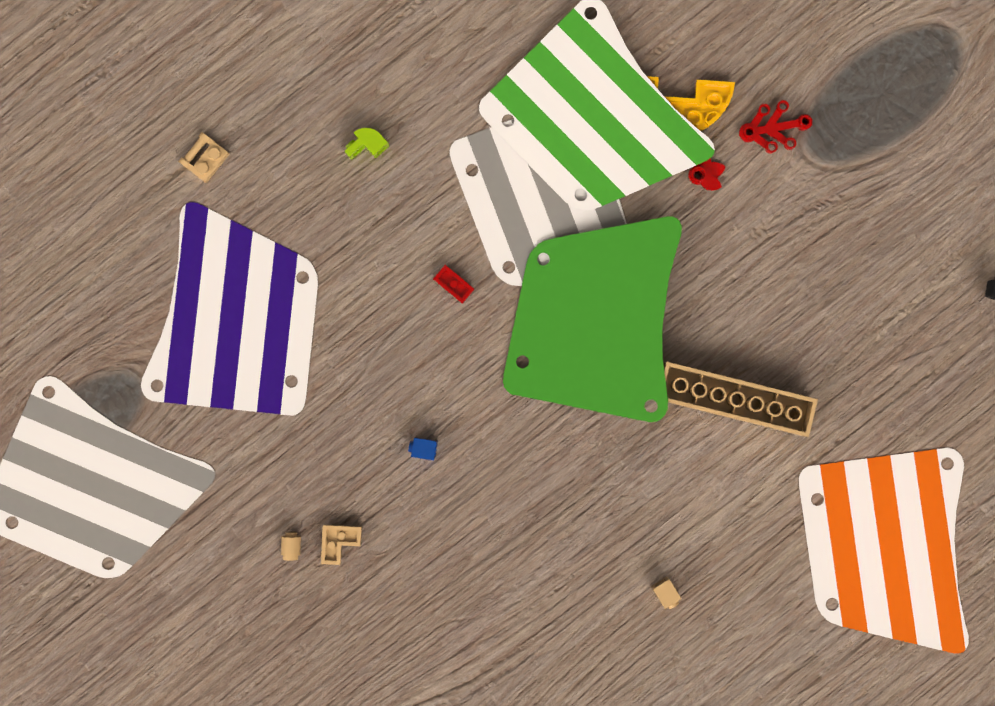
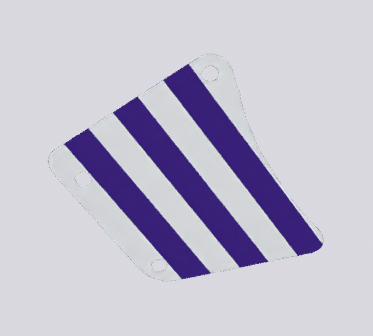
M186 203L181 209L179 217L178 265L170 310L161 338L142 377L141 390L146 398L155 402L291 416L298 414L304 408L317 298L318 279L313 265L301 255L199 203ZM301 271H305L309 275V280L305 284L299 283L296 279L297 274ZM289 375H294L298 379L297 385L293 388L285 384V379ZM156 379L163 382V389L160 392H154L151 389L152 381Z

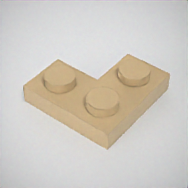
M323 525L321 564L341 565L342 546H361L362 526Z

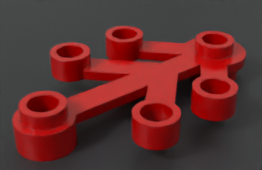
M781 100L776 105V110L766 125L757 127L762 118L770 112L769 105L762 104L758 108V113L752 122L741 126L739 137L744 142H756L765 148L767 153L772 154L778 149L777 143L774 141L768 142L760 136L761 134H768L783 144L785 149L792 150L797 144L796 140L792 137L787 138L778 131L792 128L805 131L811 127L812 118L807 114H803L796 120L776 123L782 113L786 112L789 108V103ZM780 104H784L786 108L782 110ZM761 108H766L767 113H762ZM802 119H807L808 124H803ZM750 129L752 135H747L746 130ZM787 141H792L793 146L789 147ZM772 144L774 146V150H770L768 148V145Z

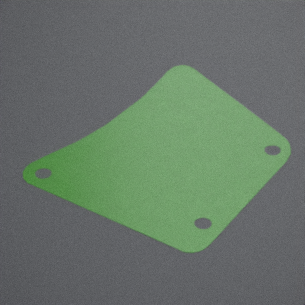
M667 216L557 237L539 243L532 250L526 263L504 370L503 384L507 392L512 395L646 422H656L665 416L668 410V397L663 365L662 327L668 281L682 233V226L677 218ZM546 253L549 255L550 261L547 265L542 266L537 262L539 254ZM521 355L526 356L529 360V364L525 368H520L516 364L517 358ZM648 400H655L658 404L657 410L653 413L647 412L645 409V403Z

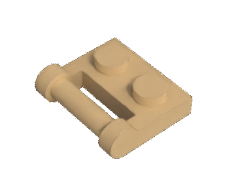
M201 132L197 142L185 157H181L178 162L207 184L229 156V153ZM205 143L209 144L210 146L195 165H191L190 162Z

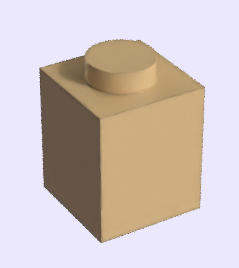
M667 576L651 586L665 609L676 607L679 604L678 601L682 599Z

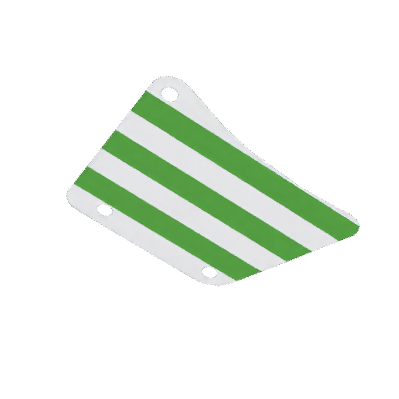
M581 0L479 104L480 114L485 121L567 204L580 210L596 209L709 160L715 151L714 144L709 137L680 114L643 73L626 47L606 5L601 0ZM588 7H594L597 10L596 18L592 20L587 19L584 14L585 10ZM506 114L514 117V124L510 127H505L502 124V118ZM582 188L586 190L587 198L584 201L576 200L574 194L577 189Z

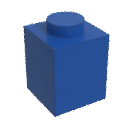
M415 437L414 441L409 443L408 452H411V457L434 461L438 441Z

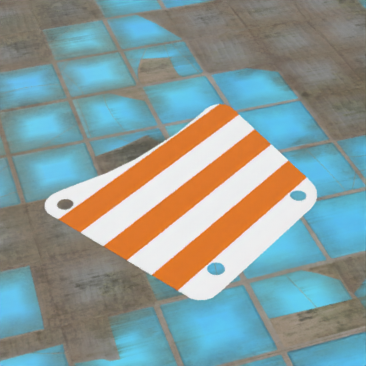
M941 448L807 466L802 470L799 476V489L814 595L818 610L827 621L842 627L954 654L962 653L966 650L969 644V636L958 591L954 541L956 510L964 470V462L959 452L951 448ZM946 457L951 458L954 462V466L950 470H945L941 466V461ZM815 493H820L824 498L823 503L819 506H815L811 502V497ZM829 598H835L839 603L838 608L834 611H830L826 607V601Z

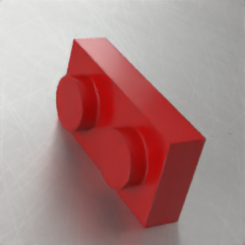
M446 265L433 278L435 282L462 304L475 290Z

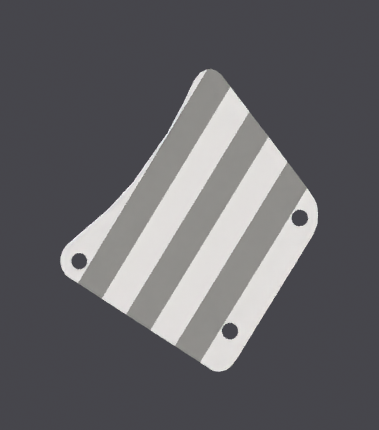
M514 119L502 124L505 127H510L514 124ZM492 127L458 139L450 147L449 154L492 269L507 284L522 286L528 257L539 243L557 237L627 224L619 199L593 210H580L567 204ZM469 164H475L478 167L477 175H467L466 167ZM580 188L575 191L576 200L584 201L587 198L586 190ZM541 253L537 257V262L542 266L547 265L550 261V257L546 253ZM506 261H512L515 264L514 272L510 274L505 273L503 264Z
M51 376L43 377L34 385L0 464V536L102 578L118 577L130 569L212 484L215 479V471L212 466L203 461L161 448L117 426L90 407L61 380ZM46 386H51L55 390V395L50 399L45 398L42 394ZM10 516L18 519V526L15 529H9L6 526V520ZM106 557H111L115 562L111 570H106L102 566V561Z

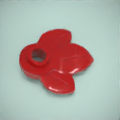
M710 158L690 169L688 173L689 180L695 185L701 184L706 190H718L722 185L717 178L723 173L725 165L711 162ZM696 172L700 173L701 178H695L694 174Z

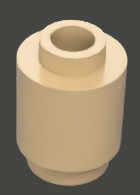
M286 532L284 536H281V555H283V560H298L301 552V536H298L297 532Z

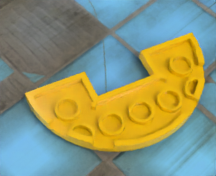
M647 76L658 89L659 77ZM696 80L695 98L664 97L697 129L703 131L715 123L726 110L733 95L735 82Z

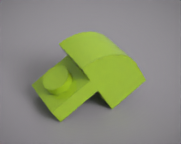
M361 128L353 132L357 140L350 141L346 145L344 152L352 160L366 148L376 159L389 147V144L378 131L372 128Z

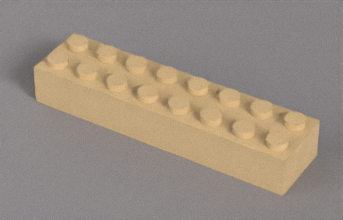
M670 362L663 363L668 403L803 437H809L818 399Z

